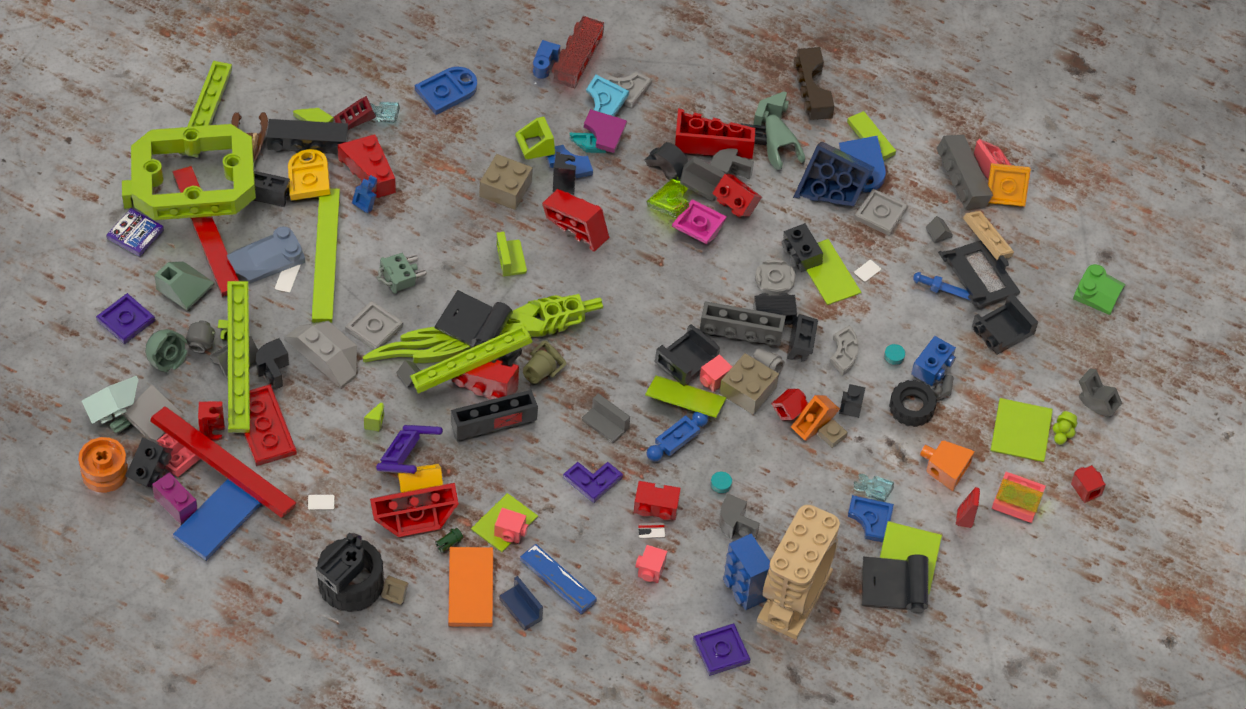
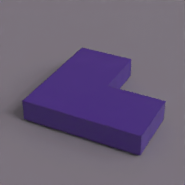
M576 462L563 474V479L593 504L623 478V474L609 462L605 463L594 474L579 462Z

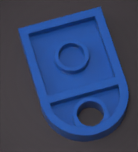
M451 67L416 84L415 91L433 113L438 115L471 98L477 90V78L471 70L465 67ZM469 78L470 81L464 82L461 79Z
M878 136L839 143L841 151L875 167L870 177L873 183L866 185L863 192L866 193L871 192L872 189H879L885 181L886 170Z

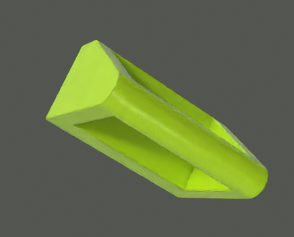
M545 117L534 119L515 133L525 159L529 160L555 154L554 137ZM539 136L541 141L529 149L525 139Z

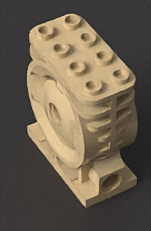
M813 505L800 507L770 561L763 587V597L768 600L757 618L758 623L797 640L833 572V569L830 567L838 545L837 535L840 526L839 519L835 515Z

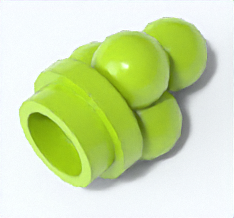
M1063 411L1058 416L1057 423L1053 425V432L1056 434L1054 436L1056 444L1062 445L1067 441V438L1075 436V428L1078 424L1075 414Z

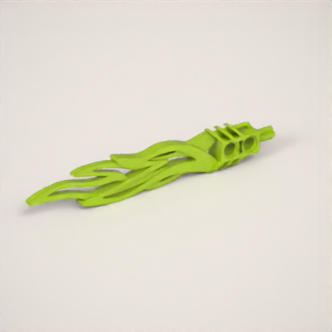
M576 294L565 297L553 295L547 298L528 301L527 304L513 310V314L500 335L522 325H525L531 337L545 336L548 331L549 335L554 334L557 330L559 332L565 331L568 326L585 322V313L603 309L602 299L599 297L582 301L580 295ZM540 314L542 320L535 318V316ZM428 327L401 335L400 341L407 342H394L370 351L363 356V362L396 357H413L414 363H434L444 361L473 347L434 327ZM432 347V348L425 349V350H409V349H420V348Z

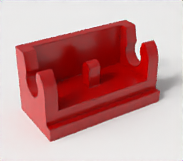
M222 401L199 402V431L212 441L222 439V435L212 434L213 431L225 430Z

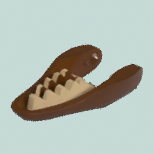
M235 112L231 120V124L238 129L239 121L242 119L239 112ZM261 112L258 117L261 121L260 133H246L252 137L254 163L260 153L268 127V117L265 112Z

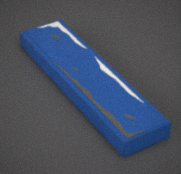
M537 544L520 556L521 562L581 615L597 602V597Z

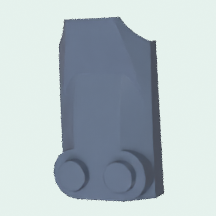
M284 226L275 229L273 235L255 241L226 255L235 273L244 276L249 284L305 263V256L296 236L290 228Z

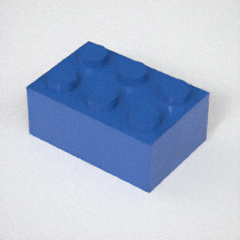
M751 533L729 543L723 576L725 585L732 589L736 602L739 605L742 604L745 611L768 600L763 597V587L768 574L770 560Z

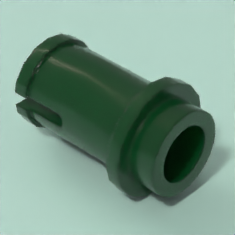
M451 528L448 534L435 541L436 547L441 546L438 548L441 553H444L456 543H461L464 537L458 528Z

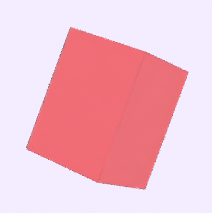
M981 139L976 142L974 157L987 180L989 179L991 163L1011 165L999 147Z

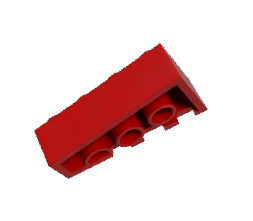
M678 108L675 146L683 153L713 156L723 149L731 148L738 150L737 156L753 159L755 128L733 122L726 124L720 121L721 119L714 117L712 120L703 118L702 114L695 112L691 115L685 113L684 109Z

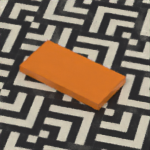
M450 547L448 626L492 627L493 547Z

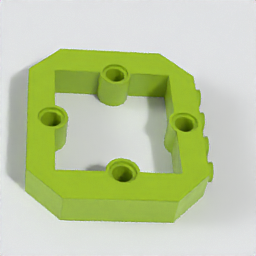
M232 124L152 129L131 145V190L134 207L153 220L237 214L256 198L252 137ZM232 149V153L227 154L223 158V169L225 178L229 181H234V189L203 191L198 186H190L183 193L154 195V187L160 186L163 183L164 177L162 165L158 160L153 159V155L173 153L195 155L201 151Z

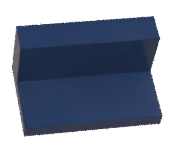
M518 576L514 577V587L499 595V600L525 631L543 620V606Z

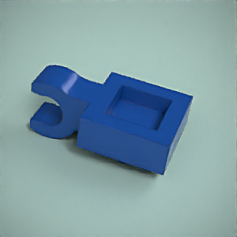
M370 175L369 180L363 179L362 184L355 189L352 204L366 213L373 209L376 194L372 190L377 183V178Z

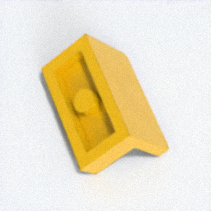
M439 464L418 466L415 474L397 473L400 492L443 485L442 471Z

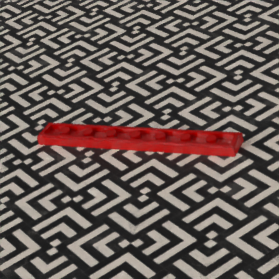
M192 166L172 171L180 193H183L190 186L200 187ZM212 216L190 218L222 297L227 296V282L239 280L226 256L228 253Z
M166 406L151 416L150 422L279 517L283 518L295 508L296 502Z

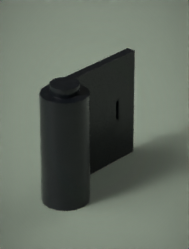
M457 290L434 328L471 347H475L498 337L513 311L505 303L496 302L492 307Z
M920 554L910 555L906 560L863 556L862 606L911 610L913 613L924 612L928 608L929 558Z

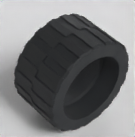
M346 538L338 539L326 546L321 552L320 558H318L317 566ZM363 540L364 568L371 573L366 580L358 584L347 585L337 595L318 578L319 592L322 594V598L330 606L338 610L352 612L367 608L377 601L383 591V560L376 547L366 540Z

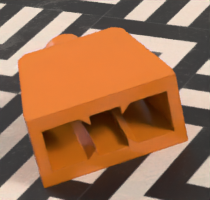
M944 440L941 441L937 449L925 445L920 456L929 460L926 469L927 473L954 491L972 463L975 451Z

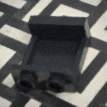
M1012 294L1006 298L1005 305L983 317L979 314L975 315L972 328L985 341L987 347L998 355L1034 335L1038 321Z
M690 324L687 327L686 334L666 348L661 345L656 349L654 362L685 386L700 374L702 366L719 355L720 347L715 341L710 340L704 335L700 329Z

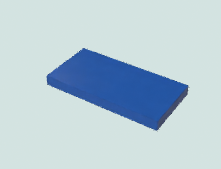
M227 479L173 533V538L207 561L262 503Z

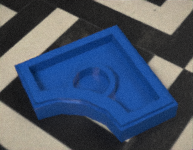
M852 495L848 517L855 519L862 525L865 531V539L883 543L887 522L891 521L894 504Z

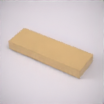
M981 211L965 214L963 217L965 222L996 260L1002 255L1005 258L1012 257L1014 251Z

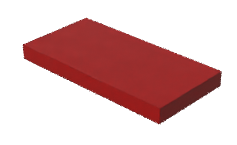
M271 384L249 390L250 432L244 433L255 465L260 466L297 455V450Z

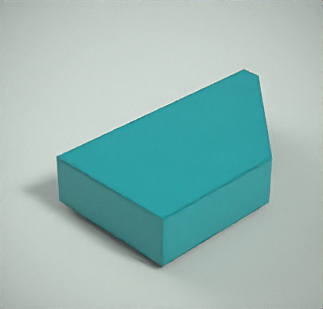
M570 132L569 139L586 153H606L605 150L596 148V138L593 133Z

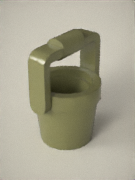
M544 340L529 353L532 357L524 366L523 375L529 382L536 384L549 375L553 378L566 365V361L548 341ZM543 346L546 349V351L538 349ZM555 360L560 364V367L557 369Z

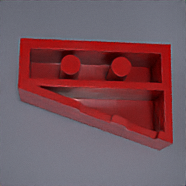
M375 134L338 144V160L344 163L350 169V172L361 180V183L363 179L369 180L370 175L377 178V183L372 190L376 194V198L396 193L395 176Z
M559 189L542 202L545 216L548 220L564 231L570 230L576 235L575 239L579 242L581 240L587 242L590 245L589 249L593 252L610 238L604 212L600 206Z
M499 360L495 363L488 362L452 378V382L458 387H464L471 390L474 394L484 396L490 400L512 395L518 390L519 365L513 364L512 367L503 365V361Z

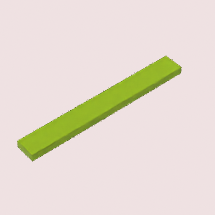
M330 188V195L319 196L312 323L325 321L333 323L340 189Z
M228 281V433H249L248 281Z

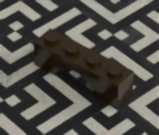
M820 47L798 49L797 57H794V68H798L797 81L802 85L800 88L801 97L805 98L804 111L808 113L810 120L832 119L835 107L831 91L820 88L813 81L815 77L822 74L824 60Z

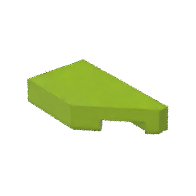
M320 108L297 109L293 111V116L301 121L334 122V117Z

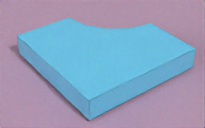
M598 75L594 76L586 88V93L595 102L594 110L614 117L630 94L628 90Z

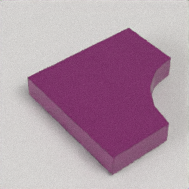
M590 109L583 128L591 131L595 136L596 148L615 153L626 128L627 120Z

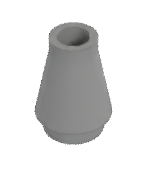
M761 348L757 349L753 356L754 359L777 373L782 371L785 364L781 356Z

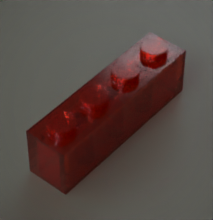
M583 16L580 22H576L573 35L568 37L566 48L561 50L558 63L555 62L552 68L554 82L573 89L579 83L604 35V22Z

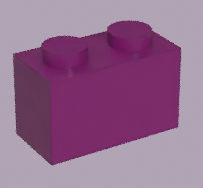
M170 472L152 484L154 498L180 525L197 510L196 499Z

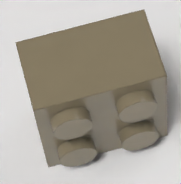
M496 154L480 180L479 197L516 210L532 183L533 167Z
M744 353L722 378L719 394L727 397L728 400L754 415L777 388L779 373Z

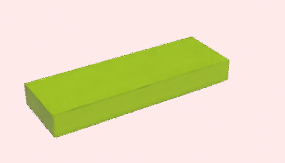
M864 111L847 119V123L860 139L878 136L883 160L896 155L895 148Z

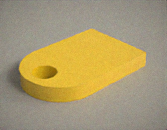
M308 149L300 151L291 157L288 162L291 201L331 194L328 161L322 152ZM306 158H312L309 161H304Z

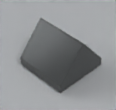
M938 216L926 226L934 242L953 236L945 221Z
M405 360L396 374L409 388L414 385L410 375L421 370L414 362Z

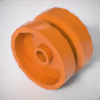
M107 437L92 439L84 444L78 457L83 483L89 489L101 493L115 491L121 487L128 478L125 476L128 471V464L124 447L117 440Z

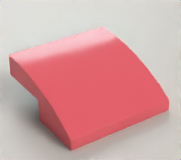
M1005 472L991 509L1032 523L1046 486Z

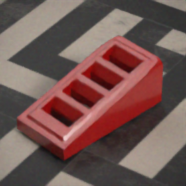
M975 487L958 507L956 516L957 526L973 527L979 506L980 489L978 487Z

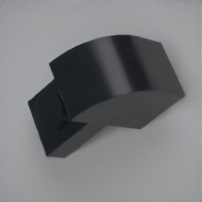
M665 142L660 148L653 149L650 155L644 159L647 166H660L666 178L672 180L681 179L683 167L688 162L685 154L677 146L669 142Z
M278 338L260 347L256 354L258 377L264 375L267 382L272 383L275 390L283 387L282 374L279 369L289 365V356L282 341Z

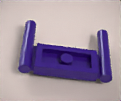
M404 425L380 459L381 463L377 464L376 470L378 472L415 474L417 472L415 465L402 464L420 439L419 434L441 435L443 433L442 427Z

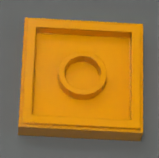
M991 163L988 186L993 196L989 203L1025 207L1031 168Z

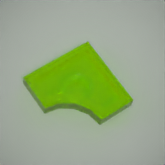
M671 179L646 201L647 206L677 218L689 207L688 201L683 198L688 188L680 184V181Z

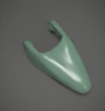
M777 115L767 116V153L771 165L777 170L782 169L783 162L777 149L789 144H794L800 163H805L803 149L791 130Z

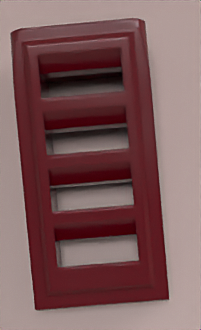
M367 96L359 99L334 116L336 123H342L341 120L345 119L346 123H348V130L376 118Z

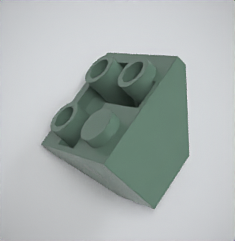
M184 261L168 262L154 275L156 290L186 310L215 285L212 280Z

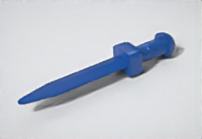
M917 272L913 276L915 283L920 282L931 286L930 290L935 293L938 290H942L970 300L968 298L970 294L967 290L942 282L943 277L935 276L933 279L921 275V272Z

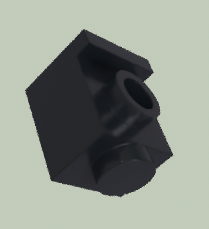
M849 384L848 392L843 391L839 414L859 418L866 387Z

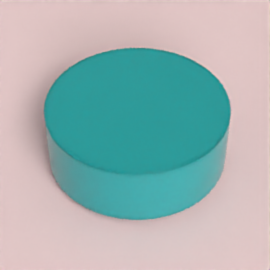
M891 344L886 347L884 358L889 364H901L905 358V349L898 344Z
M722 471L713 474L711 488L717 493L728 492L732 486V477Z

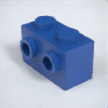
M934 336L914 362L911 375L933 386L937 380L941 381L947 366L951 367L955 362L956 356H954L956 347Z

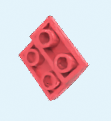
M167 433L157 440L173 449L171 460L165 468L177 477L201 459Z

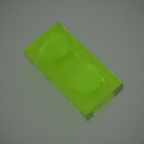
M1003 478L996 499L1037 513L1043 492Z

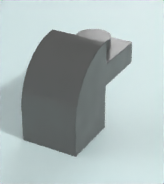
M730 148L717 152L710 165L726 174L732 173L750 179L753 173L754 161L737 156L738 150Z
M1090 368L1079 380L1082 389L1079 398L1086 407L1095 413L1112 416L1122 405L1117 389L1104 386L1097 369Z
M727 494L721 506L719 525L722 532L731 539L735 532L742 537L752 533L756 539L760 523L745 517L747 501L731 494Z

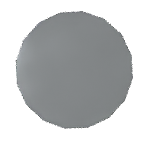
M771 259L764 261L762 265L758 266L755 282L761 291L769 295H779L787 293L793 288L796 275L794 269L791 266L789 267L785 261Z

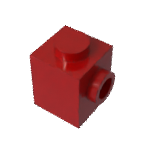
M797 388L787 389L771 405L781 420H793L805 409L808 402L806 395Z
M1093 465L1077 469L1071 485L1084 503L1102 496L1106 485L1101 473L1096 471Z

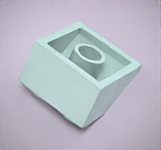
M137 376L108 386L82 400L92 424L98 421L104 424L113 419V414L117 417L127 412L126 408L134 403L138 384Z

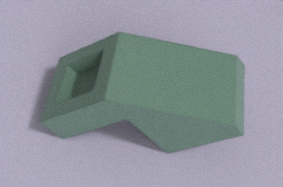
M783 91L761 100L755 113L753 125L762 126L763 122L766 123V118L769 115H777L781 119L782 113L787 112L789 101L786 100L787 92Z

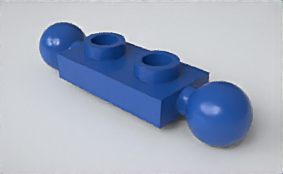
M694 412L692 420L684 416L655 439L656 445H652L647 449L648 459L657 462L662 459L663 452L671 456L700 433L699 427L705 426L708 423V415Z

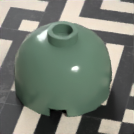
M159 330L153 333L146 343L145 353L147 360L152 366L163 372H168L167 370H170L172 367L175 370L183 363L187 355V350L185 349L187 340L183 335L173 330Z

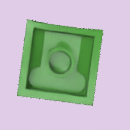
M1093 264L1086 269L1075 291L1073 300L1110 315L1126 284L1106 274V270L1102 266Z

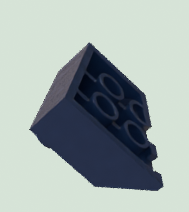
M822 141L817 144L793 198H800L802 196L814 201L819 200L855 206L875 167Z

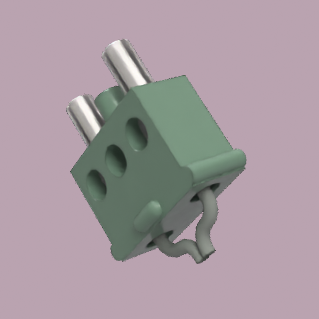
M402 252L386 258L381 257L378 270L379 275L376 278L378 282L382 281L384 284L389 285L392 292L396 294L400 290L415 286L416 279L427 276V272L425 269L414 272L418 270L417 264L410 265V263L418 261V256L415 254L405 257Z

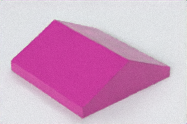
M692 199L673 222L672 227L708 244L716 238L727 216Z

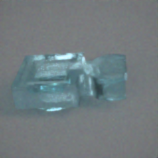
M380 102L379 106L370 103L377 122L396 123L400 110L399 103Z
M859 474V481L862 483L854 481L855 490L865 491L866 496L882 502L887 500L894 489V482L874 476L871 480L867 475Z

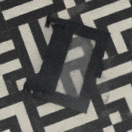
M981 240L952 250L938 252L943 261L949 263L970 294L968 298L974 306L977 305L978 308L1005 300L1012 294L1015 296L1020 294V290L1005 270L1006 266H1009L1006 258L1002 255L996 260Z

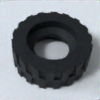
M906 380L895 386L889 403L890 412L895 420L897 419L899 423H903L905 426H922L933 417L937 397L934 390L929 385L924 384V382ZM907 396L918 397L923 401V407L918 411L909 410L904 407L903 400Z

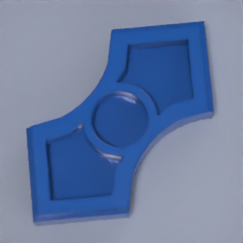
M564 145L555 146V154L546 156L549 167L554 168L556 152L572 155L575 157V161H566L565 163L576 166L575 178L593 175V169L588 156L574 155Z

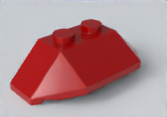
M455 483L414 489L370 499L373 520L397 537L441 529L459 504Z

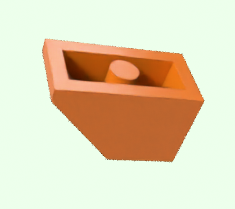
M814 395L791 428L807 441L818 433L819 429L830 422L840 408L826 395Z

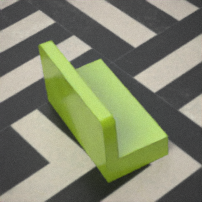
M497 232L496 246L503 277L526 274L527 268L521 241L519 239L506 241L505 232Z

